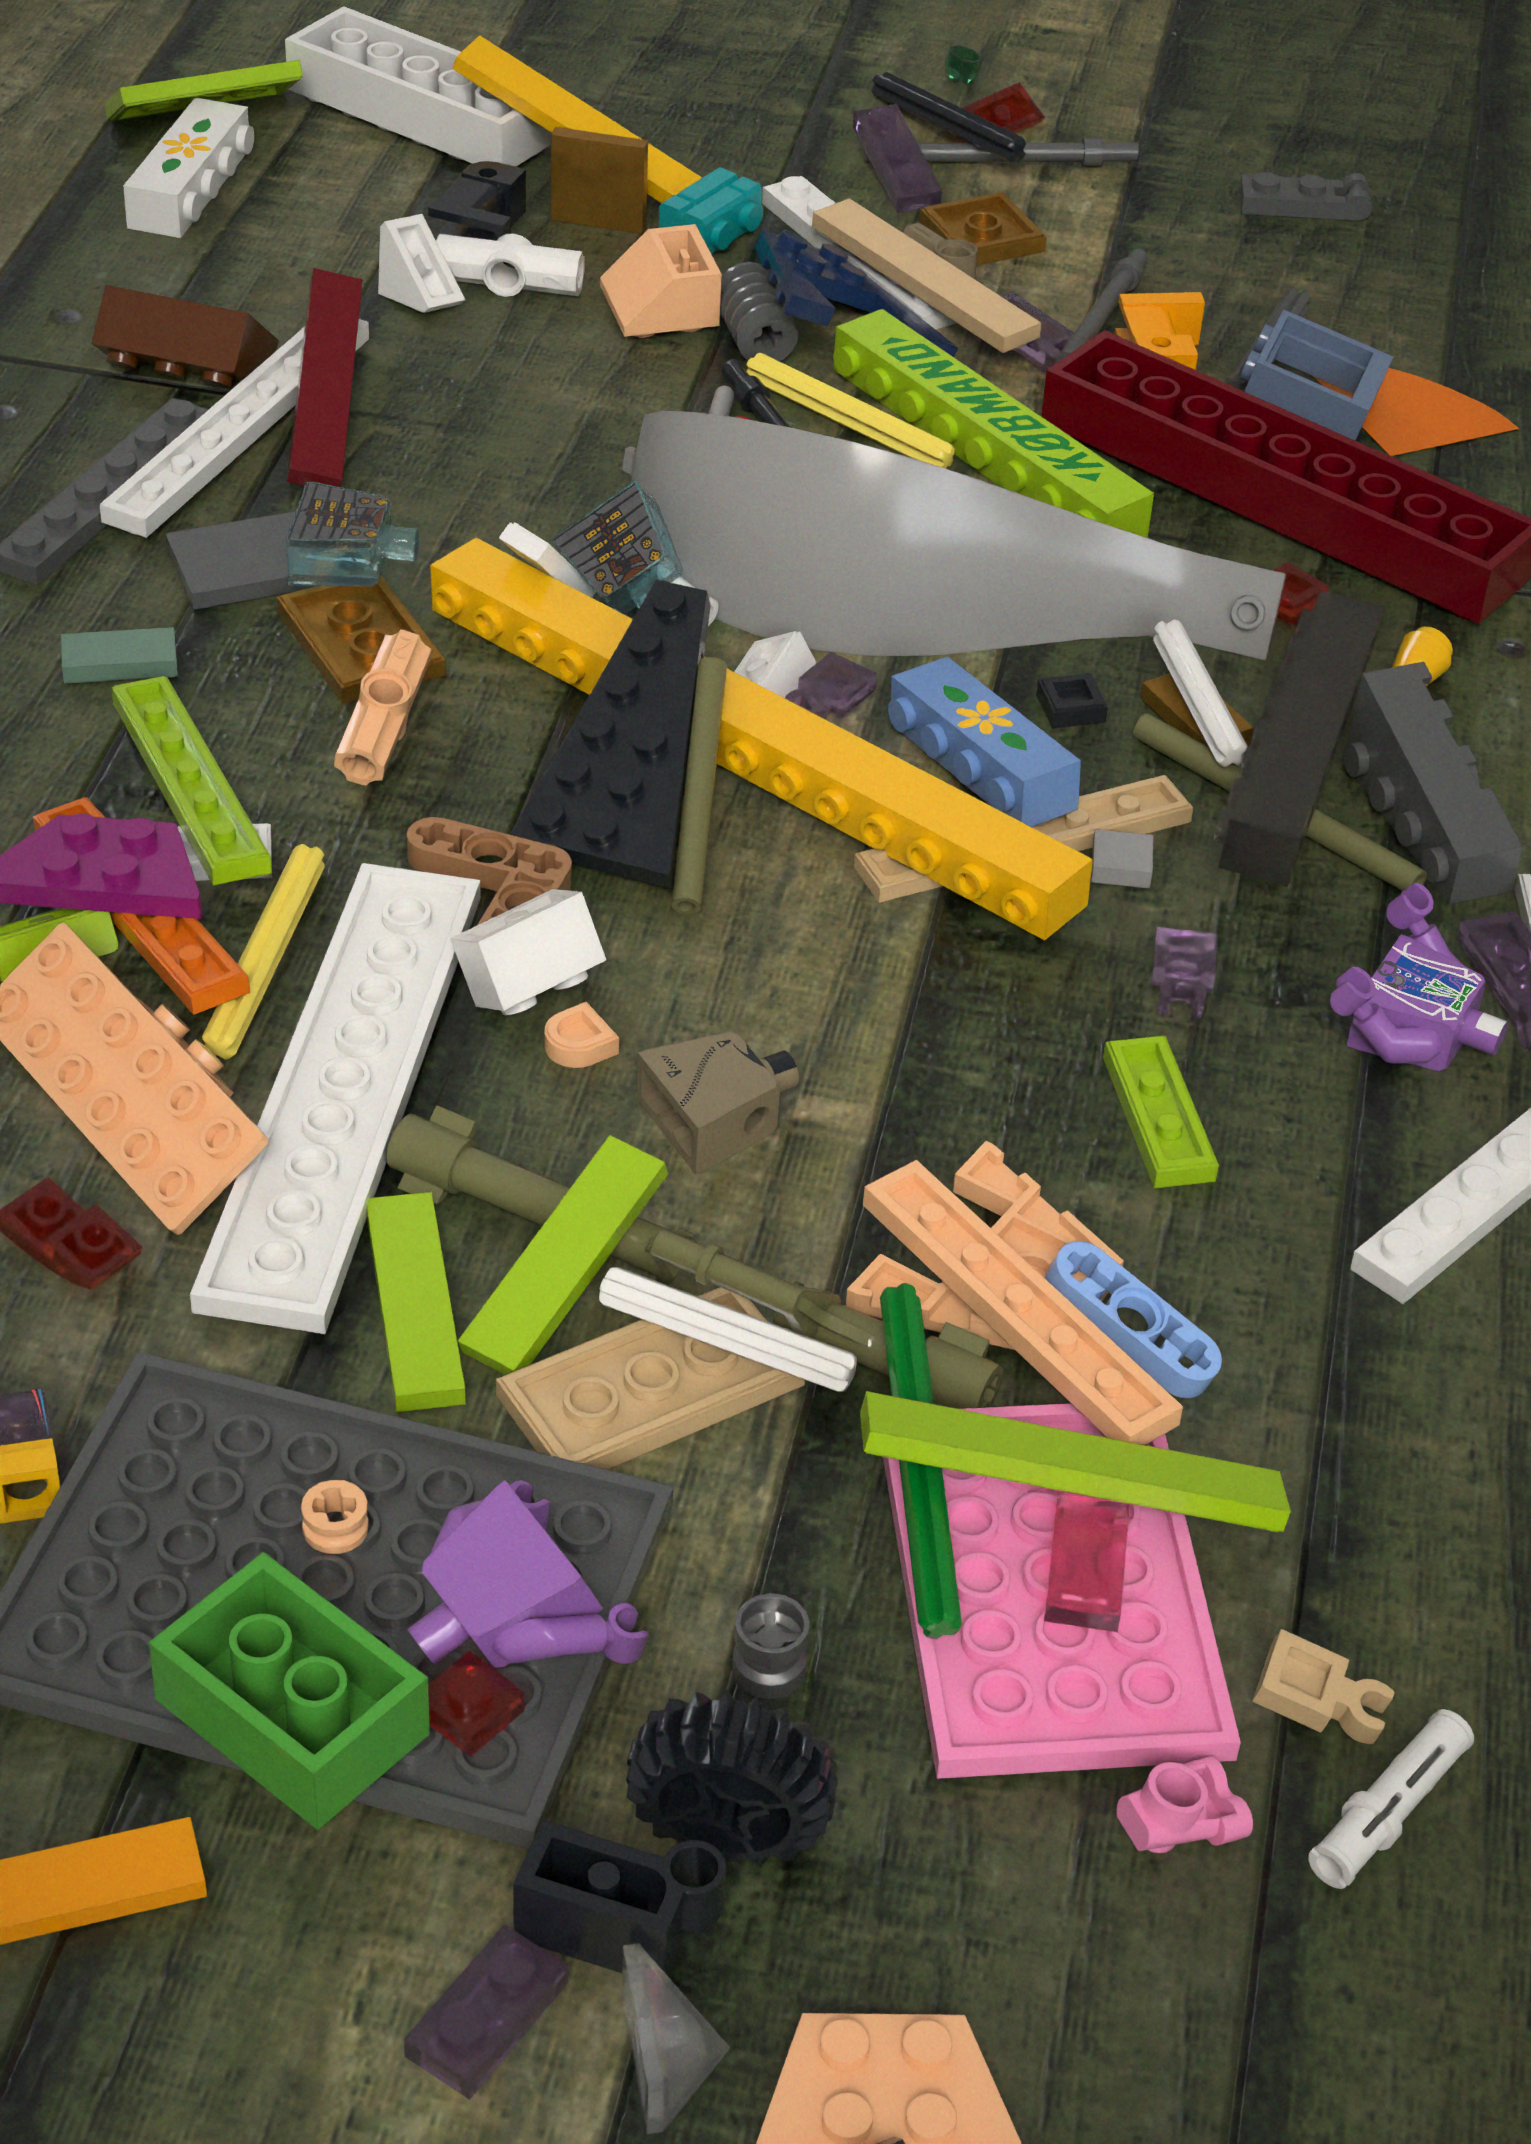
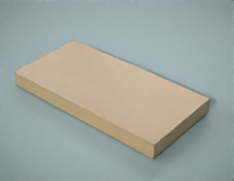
M722 1287L698 1296L767 1321L751 1300ZM641 1319L497 1378L496 1396L537 1452L608 1470L805 1385V1380Z

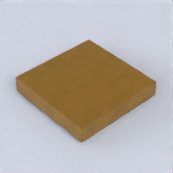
M555 127L551 134V220L643 234L646 227L648 140Z
M1004 192L920 208V224L946 240H965L977 247L976 266L1045 252L1047 237Z

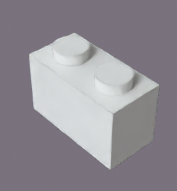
M552 889L450 938L475 1006L500 1010L503 1015H512L531 1008L537 1003L536 995L552 987L555 990H560L583 982L588 978L586 970L606 961L582 892Z

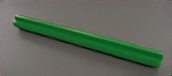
M902 1283L898 1287H886L880 1296L891 1396L934 1404L920 1298L916 1295L915 1287L908 1283ZM899 1460L918 1623L923 1628L924 1635L931 1639H938L943 1635H955L962 1625L942 1468Z

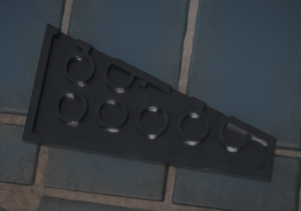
M655 580L510 835L561 848L570 855L572 864L673 890L675 876L673 865L675 850L678 847L679 820L684 796L698 663L704 658L711 607L706 590Z

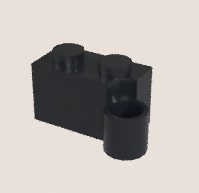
M542 1820L513 1883L514 1939L665 1987L681 1948V1930L698 1931L707 1929L716 1923L723 1913L727 1867L724 1856L715 1846L705 1841L688 1840L671 1847L666 1855L661 1857ZM690 1883H692V1884H700V1885H702V1886L695 1888V1887L685 1886V1884H690Z

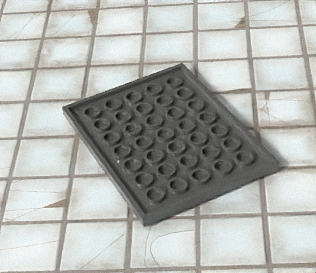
M137 1352L0 1592V1705L243 1771L155 1700L149 1641L264 1552L428 1677L430 1735L353 1801L529 1849L542 1820H547L611 1659L602 1651L510 1663L505 1667L494 1668L470 1637L434 1665L407 1630L443 1602L442 1598L421 1572L423 1561L430 1555L449 1511L457 1506L485 1499L504 1480L509 1485L515 1481L523 1480L533 1487L531 1503L539 1502L542 1499H548L551 1502L546 1532L590 1588L603 1608L597 1614L607 1621L609 1612L615 1605L620 1603L633 1605L673 1506L674 1486ZM328 1480H345L357 1485L364 1492L368 1501L367 1517L369 1527L366 1538L361 1545L352 1551L341 1554H325L313 1549L306 1542L302 1531L303 1517L301 1515V1505L303 1497L310 1488ZM341 1512L327 1513L329 1522L343 1520Z

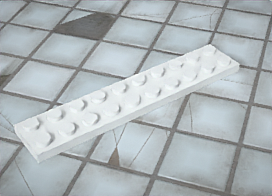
M362 863L257 1125L269 1138V1143L235 1180L190 1293L192 1313L321 1334L326 1333L367 1218L368 1202L370 1198L375 1196L387 1162L388 1144L394 1130L404 1115L458 963V958L450 938L470 929L481 899L480 880Z

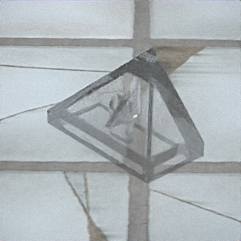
M639 1943L623 1945L622 1996L646 2133L664 2132L729 2051L730 2047Z

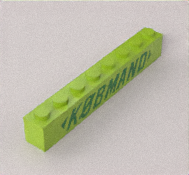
M880 309L836 326L833 370L911 425L952 444L955 448V456L1004 489L1145 538L1148 537L1154 498L1152 491L894 316Z

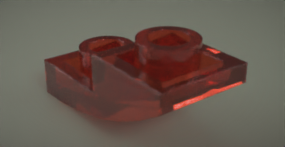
M49 1177L0 1209V1231L7 1238L52 1272L88 1290H92L139 1256L142 1251V1246L97 1204L85 1211Z

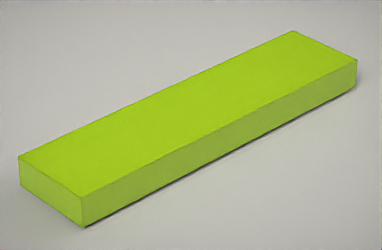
M609 1135L459 1338L458 1343L462 1353L503 1375L531 1365L668 1176L666 1163Z
M432 1192L370 1198L367 1205V1223L396 1412L466 1405L465 1384Z

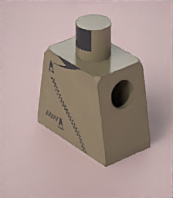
M724 1032L638 1052L637 1100L695 1174L710 1169L773 1134L778 1127L780 1092L796 1087L799 1083L797 1066L787 1051L783 1050L759 1059L740 1035L733 1032Z

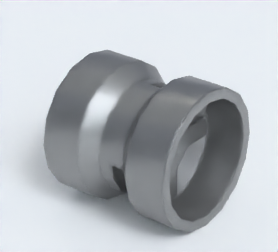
M768 1593L749 1599L737 1611L734 1628L736 1644L733 1652L732 1672L736 1683L745 1692L764 1699L782 1698L796 1691L804 1681L810 1621L806 1610L797 1601L785 1595Z

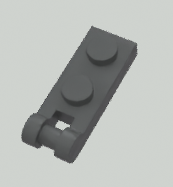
M1258 172L1254 175L1241 174L1239 185L1241 214L1359 221L1367 218L1372 212L1369 181L1363 174L1352 173L1343 180H1328L1317 175H1304L1300 178L1280 177L1271 172Z

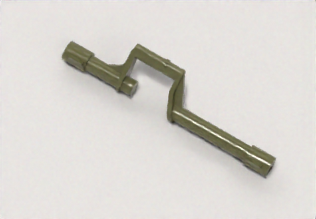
M436 1105L430 1120L416 1114H409L397 1125L388 1144L386 1156L387 1164L390 1168L404 1173L398 1189L409 1194L432 1192L433 1202L437 1206L445 1199L447 1193L457 1194L462 1191L543 1226L570 1189V1187L479 1149L478 1142L473 1139L476 1133V1122ZM640 1217L636 1218L610 1254V1256L656 1275L655 1281L668 1286L675 1279L680 1269L694 1275L696 1281L705 1286L709 1283L715 1284L775 1310L773 1324L849 1351L857 1357L858 1364L889 1377L883 1321L841 1304V1298L837 1294L827 1290L804 1287V1284L798 1281H794L792 1284L723 1254V1247L710 1244L706 1247L692 1241L694 1237L690 1231L680 1227L678 1231L668 1230ZM945 1322L939 1338L930 1336L925 1340L933 1403L956 1409L991 1407L1000 1388L1003 1367L985 1358L990 1341Z

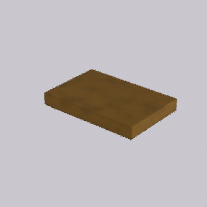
M377 570L277 597V613L342 704L359 699L361 680L371 671L385 635L396 634L400 629L420 635L422 642L432 649L431 659L422 682L446 676L444 657Z

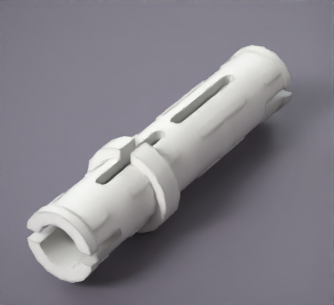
M1440 1709L1429 1718L1426 1726L1396 1756L1390 1766L1367 1791L1355 1792L1342 1807V1819L1316 1847L1314 1846L1308 1855V1861L1312 1870L1324 1883L1338 1889L1349 1886L1355 1879V1875L1377 1850L1389 1849L1401 1836V1823L1433 1789L1435 1784L1460 1755L1474 1743L1472 1729L1460 1715L1445 1709Z

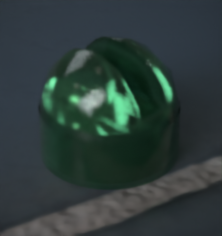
M951 46L945 60L947 77L955 83L960 79L963 84L971 82L979 73L983 57L968 47Z

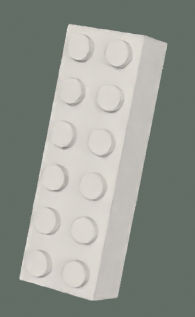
M344 6L285 39L286 62L300 60L303 73L301 80L288 90L306 96L312 102L323 103L341 110L347 116L358 117L373 123L382 130L393 131L408 137L417 144L428 145L448 153L454 159L465 160L472 164L492 161L516 167L551 145V132L452 69L456 56L461 51Z

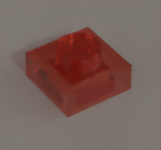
M1288 562L1273 570L1286 574L1277 615L1278 618L1293 624L1326 604L1329 585Z
M470 1650L428 1684L430 1726L470 1757L524 1712V1692Z

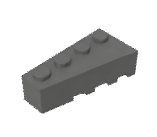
M1424 661L1362 673L1349 741L1343 750V762L1347 773L1356 779L1370 798L1373 808L1383 815L1395 831L1400 844L1403 847H1407L1422 869L1427 871V880L1436 886L1449 905L1512 892L1523 845L1491 787L1480 789L1479 775L1476 767L1478 761L1468 744L1457 746L1446 725L1451 724L1453 719L1450 709L1444 699L1433 701L1425 686L1430 683L1432 676Z

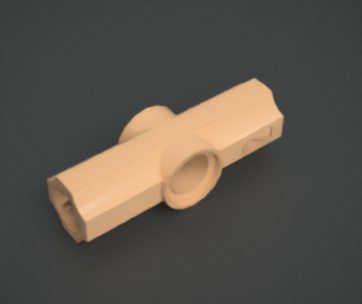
M400 629L396 634L385 635L371 671L361 680L359 699L336 752L334 767L343 772L347 781L367 786L372 781H382L396 744L406 733L408 714L429 665L432 649L422 642L418 634Z

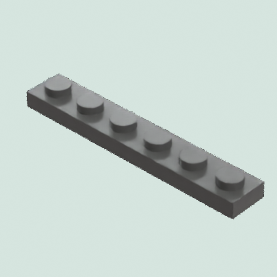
M171 398L0 543V573L37 586L108 525L101 522L100 503L199 419L208 409L196 406L187 400Z

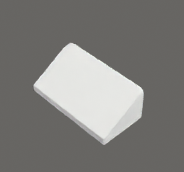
M794 631L754 641L734 672L794 702L816 668V661L801 632Z

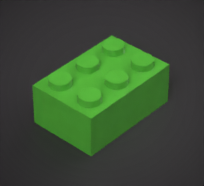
M264 1552L149 1641L155 1700L317 1830L322 1828L430 1735L428 1677Z

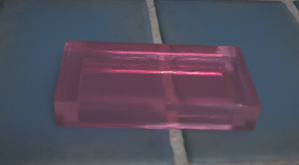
M1065 1493L1057 1494L1044 1622L1118 1632L1121 1617L1130 1504Z

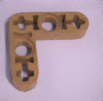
M438 817L420 819L408 828L406 834L407 858L409 864L414 869L421 872L480 880L481 888L497 891L477 925L552 889L568 891L571 889L572 861L570 855L556 846ZM482 856H496L503 860L495 863H483L475 859Z

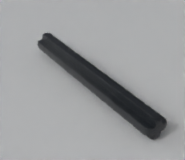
M884 72L882 75L876 74L872 79L874 86L871 91L875 97L1010 163L1016 159L1022 160L1026 153L1023 149L1026 141L1023 137L888 72Z

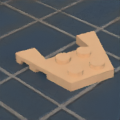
M985 1141L955 1173L953 1192L1002 1216L991 1229L1044 1278L1059 1250L1064 1245L1075 1241L1088 1242L1099 1247L1123 1267L1124 1260L1068 1210L1060 1214L1040 1196L1041 1186L1027 1173L1017 1176L1003 1163L1004 1153L994 1144ZM879 1254L847 1288L846 1306L866 1315L882 1319L880 1296L886 1287H898L902 1283H908L915 1287L916 1295L920 1298L924 1329L941 1332L945 1322H948L988 1339L991 1345L1015 1350L943 1281L937 1283L882 1254ZM1080 1271L1072 1275L1076 1280L1080 1282L1083 1279L1087 1278V1276ZM1106 1291L1099 1300L1102 1302L1109 1292Z
M802 2013L756 2144H877L891 2137L903 2139L905 2144H1022L965 2015Z

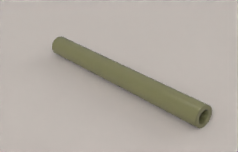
M717 657L701 659L698 663L671 903L674 911L687 915L698 913L702 905L727 664Z

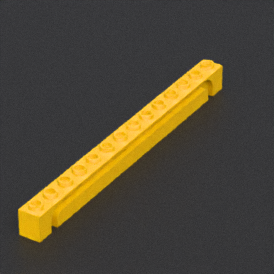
M478 538L472 539L430 565L432 611L588 695L592 692L633 620ZM727 669L717 756L718 765L874 849L887 851L886 855L914 869L920 874L927 875L929 879L1044 941L1088 906L1093 859Z

